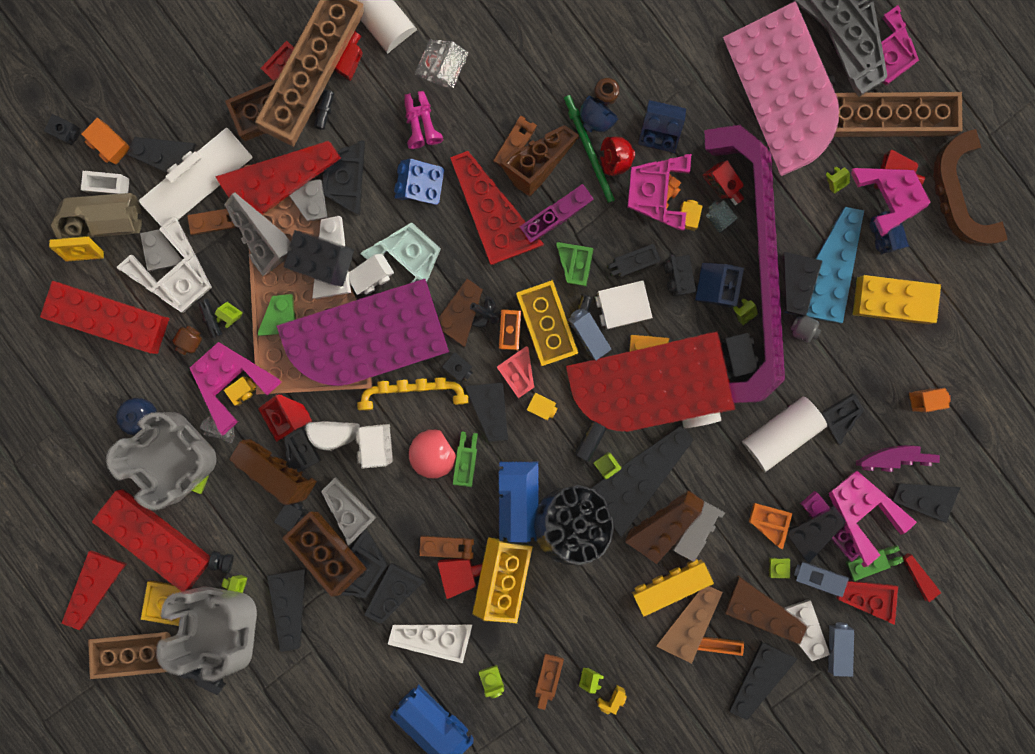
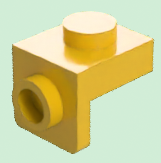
M617 685L609 702L598 698L597 704L600 707L599 709L606 714H616L619 707L623 706L627 696L625 695L624 688Z

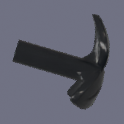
M485 297L484 308L476 303H471L470 305L471 310L480 314L473 321V326H487L489 320H491L493 325L499 322L501 314L500 312L493 313L496 309V304L491 297Z

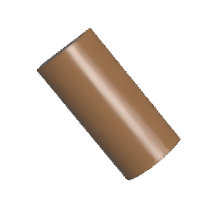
M160 632L89 639L90 679L167 672L158 661L157 646L160 640L171 637L170 633Z

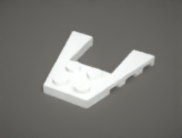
M172 217L159 230L184 257L181 262L158 282L134 255H129L117 266V269L123 271L130 278L139 282L146 289L184 313L209 291L212 286L177 218Z

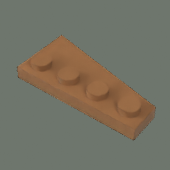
M711 586L701 589L656 647L692 664L723 592Z

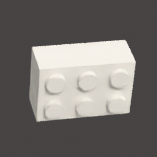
M390 424L360 427L359 432H356L357 444L360 443L361 451L358 452V462L362 463V468L386 466L392 463Z

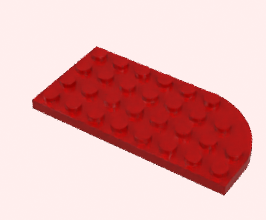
M718 332L566 366L572 395L578 407L588 418L605 426L607 429L622 432L735 409Z

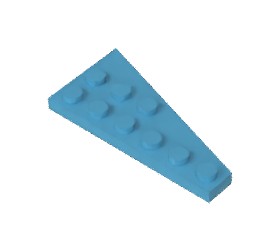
M844 207L828 238L823 243L819 254H817L815 259L822 260L823 263L807 316L843 323L864 210Z

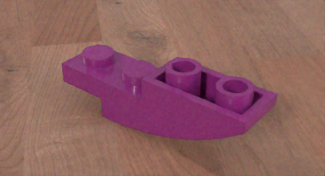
M582 184L528 220L520 228L530 243L574 216L579 210L594 201V199Z
M893 446L877 450L856 461V465L862 466V470L874 471V467H881V471L893 472V468H900V464L913 465V461L920 462L922 466H932V462L939 463L940 455L920 453L921 446Z
M813 491L800 503L808 512L810 518L830 508L816 491ZM843 526L831 541L853 562L859 556V553H856L851 535L846 532Z

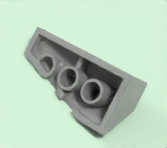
M233 193L225 203V206L234 225L239 227L243 235L241 238L243 244L247 243L249 247L251 261L262 276H264L286 260L288 250L292 251V247H290L291 241L281 230L239 195Z

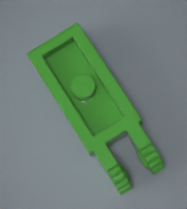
M461 432L453 485L472 487L477 454V433H473L472 446L467 448L464 447L466 432Z
M898 545L877 550L880 556L867 567L862 566L861 563L863 561L861 557L856 558L853 562L847 561L846 564L852 580L857 581L886 570L890 566L902 563L904 561L903 557H895L887 560L886 555L899 551Z

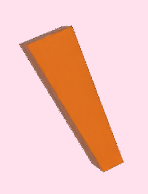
M703 637L698 650L743 656L744 641Z

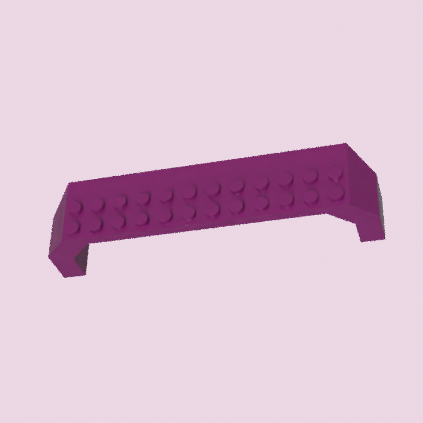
M740 125L704 130L705 148L713 156L742 153L754 163L766 362L748 382L729 384L734 403L764 401L785 381L771 151Z

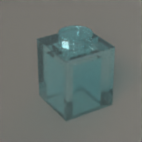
M724 200L720 204L717 201L708 207L710 211L706 214L719 233L738 219Z

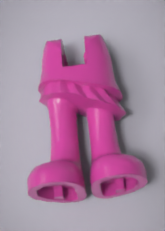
M418 91V99L421 106L413 107L414 103L411 94L405 95L406 123L411 124L412 136L407 142L409 149H418L425 145L419 124L421 118L427 144L435 145L443 141L442 134L437 132L432 125L430 118L431 105L424 91Z

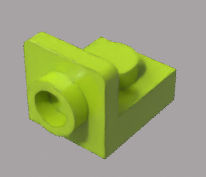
M495 665L479 671L485 690V697L496 698L500 696L501 692H504V684L498 666Z

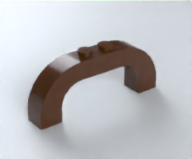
M974 129L953 138L939 151L934 163L935 192L940 198V209L945 215L951 231L966 243L976 246H988L1008 240L1003 221L991 225H981L969 216L956 172L957 162L963 154L981 148L977 130Z

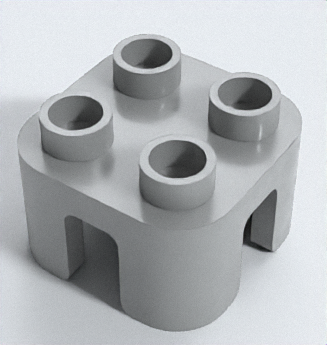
M160 412L146 415L137 423L142 429L132 438L121 439L116 442L107 455V465L110 472L118 480L131 478L142 489L135 495V499L148 509H160L180 502L213 471L216 465V453L212 446L184 416L176 412Z
M199 587L172 594L165 600L162 606L161 617L169 620L180 617L179 631L176 636L160 640L158 643L157 658L164 670L172 674H184L197 668H204L202 670V679L214 681L237 672L249 664L252 658L257 617L256 605L250 596L241 592L212 587Z

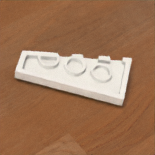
M336 216L321 219L319 237L345 246L342 217ZM349 272L343 287L330 285L314 279L313 299L351 293Z
M393 625L388 645L463 663L472 625Z

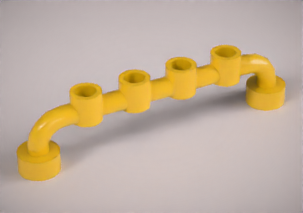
M444 377L435 378L433 383H427V379H416V384H408V380L396 381L397 385H389V381L377 382L378 386H373L363 392L361 402H357L358 410H373V402L369 401V397L372 394L453 389L457 395L453 396V404H468V395H464L463 388L458 383L446 382Z

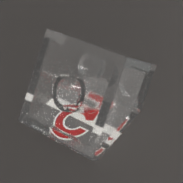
M430 39L415 74L440 86L453 88L465 64L468 52L453 41Z

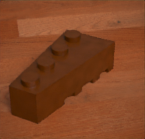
M252 439L239 442L229 459L235 464L237 469L247 473L251 480L262 485L263 489L277 497L281 504L289 505L307 499L317 482L316 480L304 478L301 476L303 474L302 471L298 473L297 468L294 470L287 467L286 461L278 457H272V452Z
M688 490L670 502L667 507L661 508L655 515L649 519L646 518L637 527L631 528L625 542L657 564L701 515L704 501Z
M738 575L725 613L801 645L807 625Z

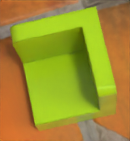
M607 452L593 462L605 479H608L622 469L610 452Z

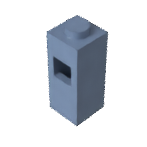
M578 309L567 319L586 351L593 359L597 360L612 350L588 311Z
M802 562V565L797 564L794 573L797 576L796 581L843 597L849 579L846 576L806 562Z
M838 622L836 625H829L830 655L828 658V671L833 676L853 677L854 629L849 627L847 623Z

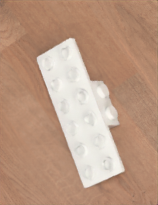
M228 128L221 131L199 151L194 153L190 151L183 156V162L180 165L175 163L167 170L169 174L165 176L166 178L139 200L141 205L161 227L172 217H176L179 220L220 186L215 176L240 169L252 159V155Z

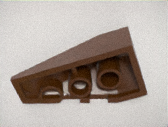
M563 125L545 134L544 138L537 141L533 140L527 146L513 150L500 162V165L514 186L530 197L543 184L579 138V135Z

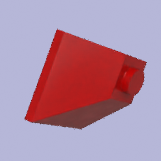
M280 394L258 408L276 442L312 422L303 404Z

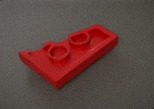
M848 581L843 597L837 596L838 600L895 625L898 586Z

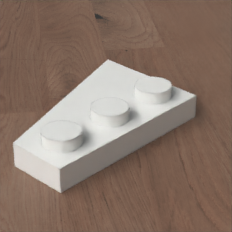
M807 599L785 607L786 610L807 625L801 645H798L808 658L814 661L830 655L811 600Z

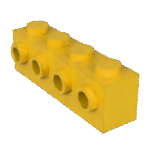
M695 559L694 562L689 561L687 563L688 566L682 569L677 567L671 570L670 574L665 577L661 575L654 578L652 583L648 585L641 584L635 587V591L632 594L642 615L647 616L714 584L705 563L702 560L698 561V559Z

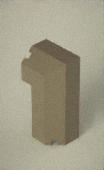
M132 193L65 198L60 202L51 226L58 239L139 234L142 219H138V214H141V207L137 196L132 195Z

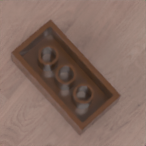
M278 79L225 100L239 136L245 142L265 134V132L257 128L256 120Z
M310 511L282 538L331 597L341 595L367 569L319 512Z

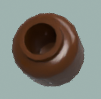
M612 78L600 79L594 89L596 101L605 106L613 104L619 95V85Z
M188 325L180 327L172 340L173 344L177 346L175 350L183 355L195 353L202 342L201 333Z

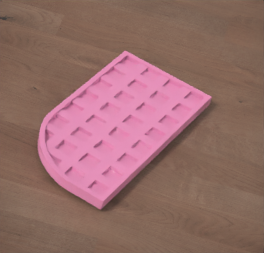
M795 1L723 37L781 176L808 165L817 159L830 144L839 119L837 96Z

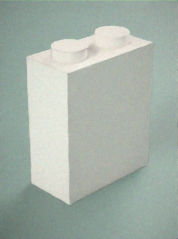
M644 281L597 292L598 296L595 297L597 308L601 307L602 315H599L601 325L605 326L606 330L652 318Z

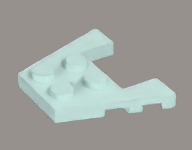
M410 223L384 240L362 251L361 255L368 260L373 255H384L388 251L415 276L412 282L426 279L427 282L441 248L417 226Z

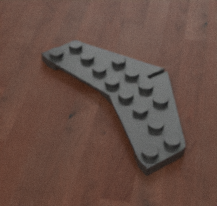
M792 0L793 2L796 1L798 6L828 29L850 84L858 97L877 87L887 78L874 2L860 9L859 7L868 3L869 0Z

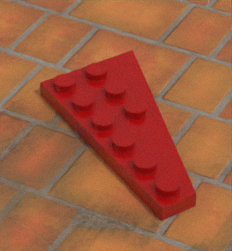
M326 141L215 177L228 197L236 193L263 215L337 162L341 157L331 142Z
M469 151L450 157L490 265L544 246V243L539 238L530 243L520 228L526 222Z

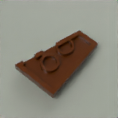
M468 278L438 318L442 331L464 347L466 346L476 313L470 309L471 303L479 304L483 289Z

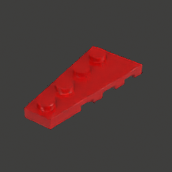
M92 550L89 551L61 624L81 630L127 563Z

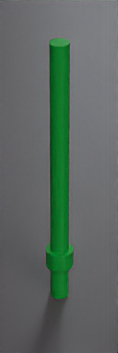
M571 95L565 96L564 100L569 110L568 115L576 126L608 203L615 201L583 126L580 111L575 107Z

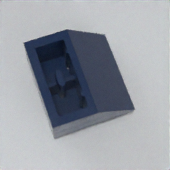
M649 100L638 145L675 153L685 122L686 108Z
M891 211L882 212L870 218V229L875 234V247L880 252V255L909 247L903 223H900L899 226L894 227L887 234L881 236L874 221L876 217L890 214Z
M702 263L695 301L731 308L737 306L744 268L727 264Z

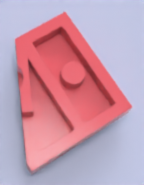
M527 346L497 366L518 398L534 388Z

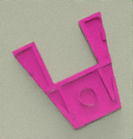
M220 342L214 345L190 367L214 422L222 435L226 434L238 421L218 400L216 395L243 370L266 395L270 394L282 383L272 374Z
M858 471L853 472L828 493L833 505L846 521L844 528L851 535L854 542L853 547L856 553H859L863 561L861 563L863 567L869 566L880 554L856 523L877 505L880 507L900 535L905 534L917 523Z

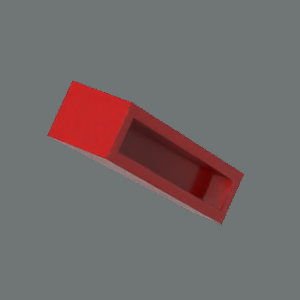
M907 553L904 555V563L924 600L931 602L941 594L940 590L911 554Z

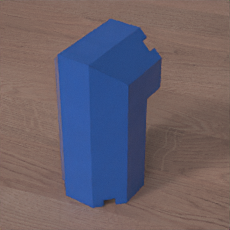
M500 461L499 467H503V469L499 471V494H503V496L499 497V540L503 541V537H507V542H531V537H534V541H537L534 522L538 508V461Z
M419 684L398 703L400 708L398 710L394 708L391 712L390 717L428 754H463L473 744L474 738L472 735L467 736L468 729L456 716L451 715L448 717L449 713Z

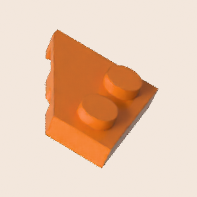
M753 503L749 522L778 548L783 549L792 513Z

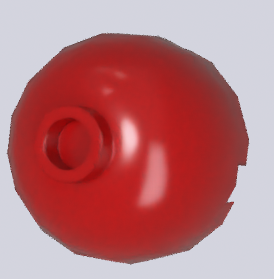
M606 137L603 140L601 150H604V157H600L605 174H624L630 169L635 159V151L631 144L622 137Z

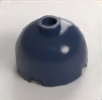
M590 95L587 96L581 106L580 116L584 121L583 126L590 132H593V130L605 132L611 129L619 119L608 107L600 104Z
M128 399L117 410V425L123 432L135 436L142 429L137 423L146 415L157 413V410L150 401L145 399Z

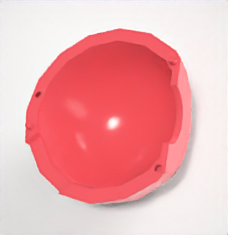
M440 430L421 432L413 439L410 445V464L419 475L426 478L445 476L454 468L457 455Z

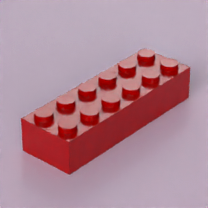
M56 281L51 282L40 318L153 354H158L169 321L168 317Z
M124 489L115 491L92 520V523L182 592L191 589L209 565L210 555L153 511L142 506L135 497Z

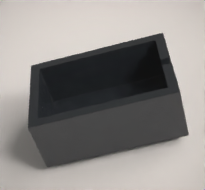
M294 230L290 243L292 251L288 250L284 268L330 285L343 287L354 249L310 233Z

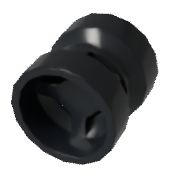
M213 551L209 560V570L216 571L218 569L223 573H230L234 555L228 553L223 555L218 551Z

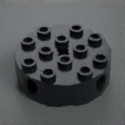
M581 485L555 489L545 496L537 508L534 522L536 539L543 552L555 562L566 565L586 564L602 556L611 543L614 529L613 518L610 517V512L607 508L608 504L605 499L594 489Z

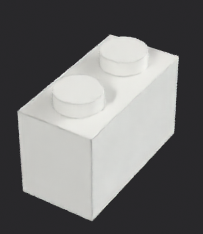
M83 171L81 190L88 194L111 195L128 193L129 178L122 174Z
M376 254L349 272V280L357 295L364 293L368 295L376 290L374 288L376 285H383L390 280L389 276L394 274L384 255Z

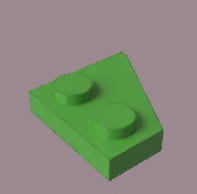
M557 242L556 245L567 283L587 287L594 249Z
M293 294L272 296L259 328L258 336L279 334L277 325L295 320Z

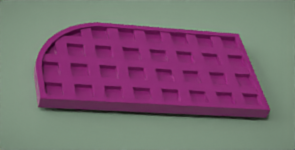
M426 279L277 325L285 353L291 363L308 378L326 385H348L449 352Z

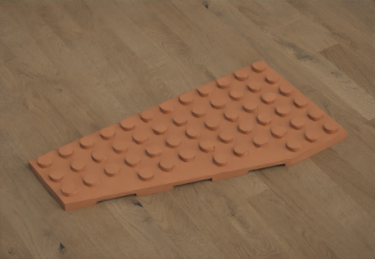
M290 196L263 214L290 241L292 240L294 230L319 237L321 220L307 221ZM249 257L255 365L282 382L270 394L372 388V377L342 386L316 382L302 374L291 363L285 353L279 334L258 336L259 328L272 296L293 294L296 320L356 301L357 299L351 284V293L313 299L314 278L284 268L285 261L268 274L262 276ZM256 384V394H265Z

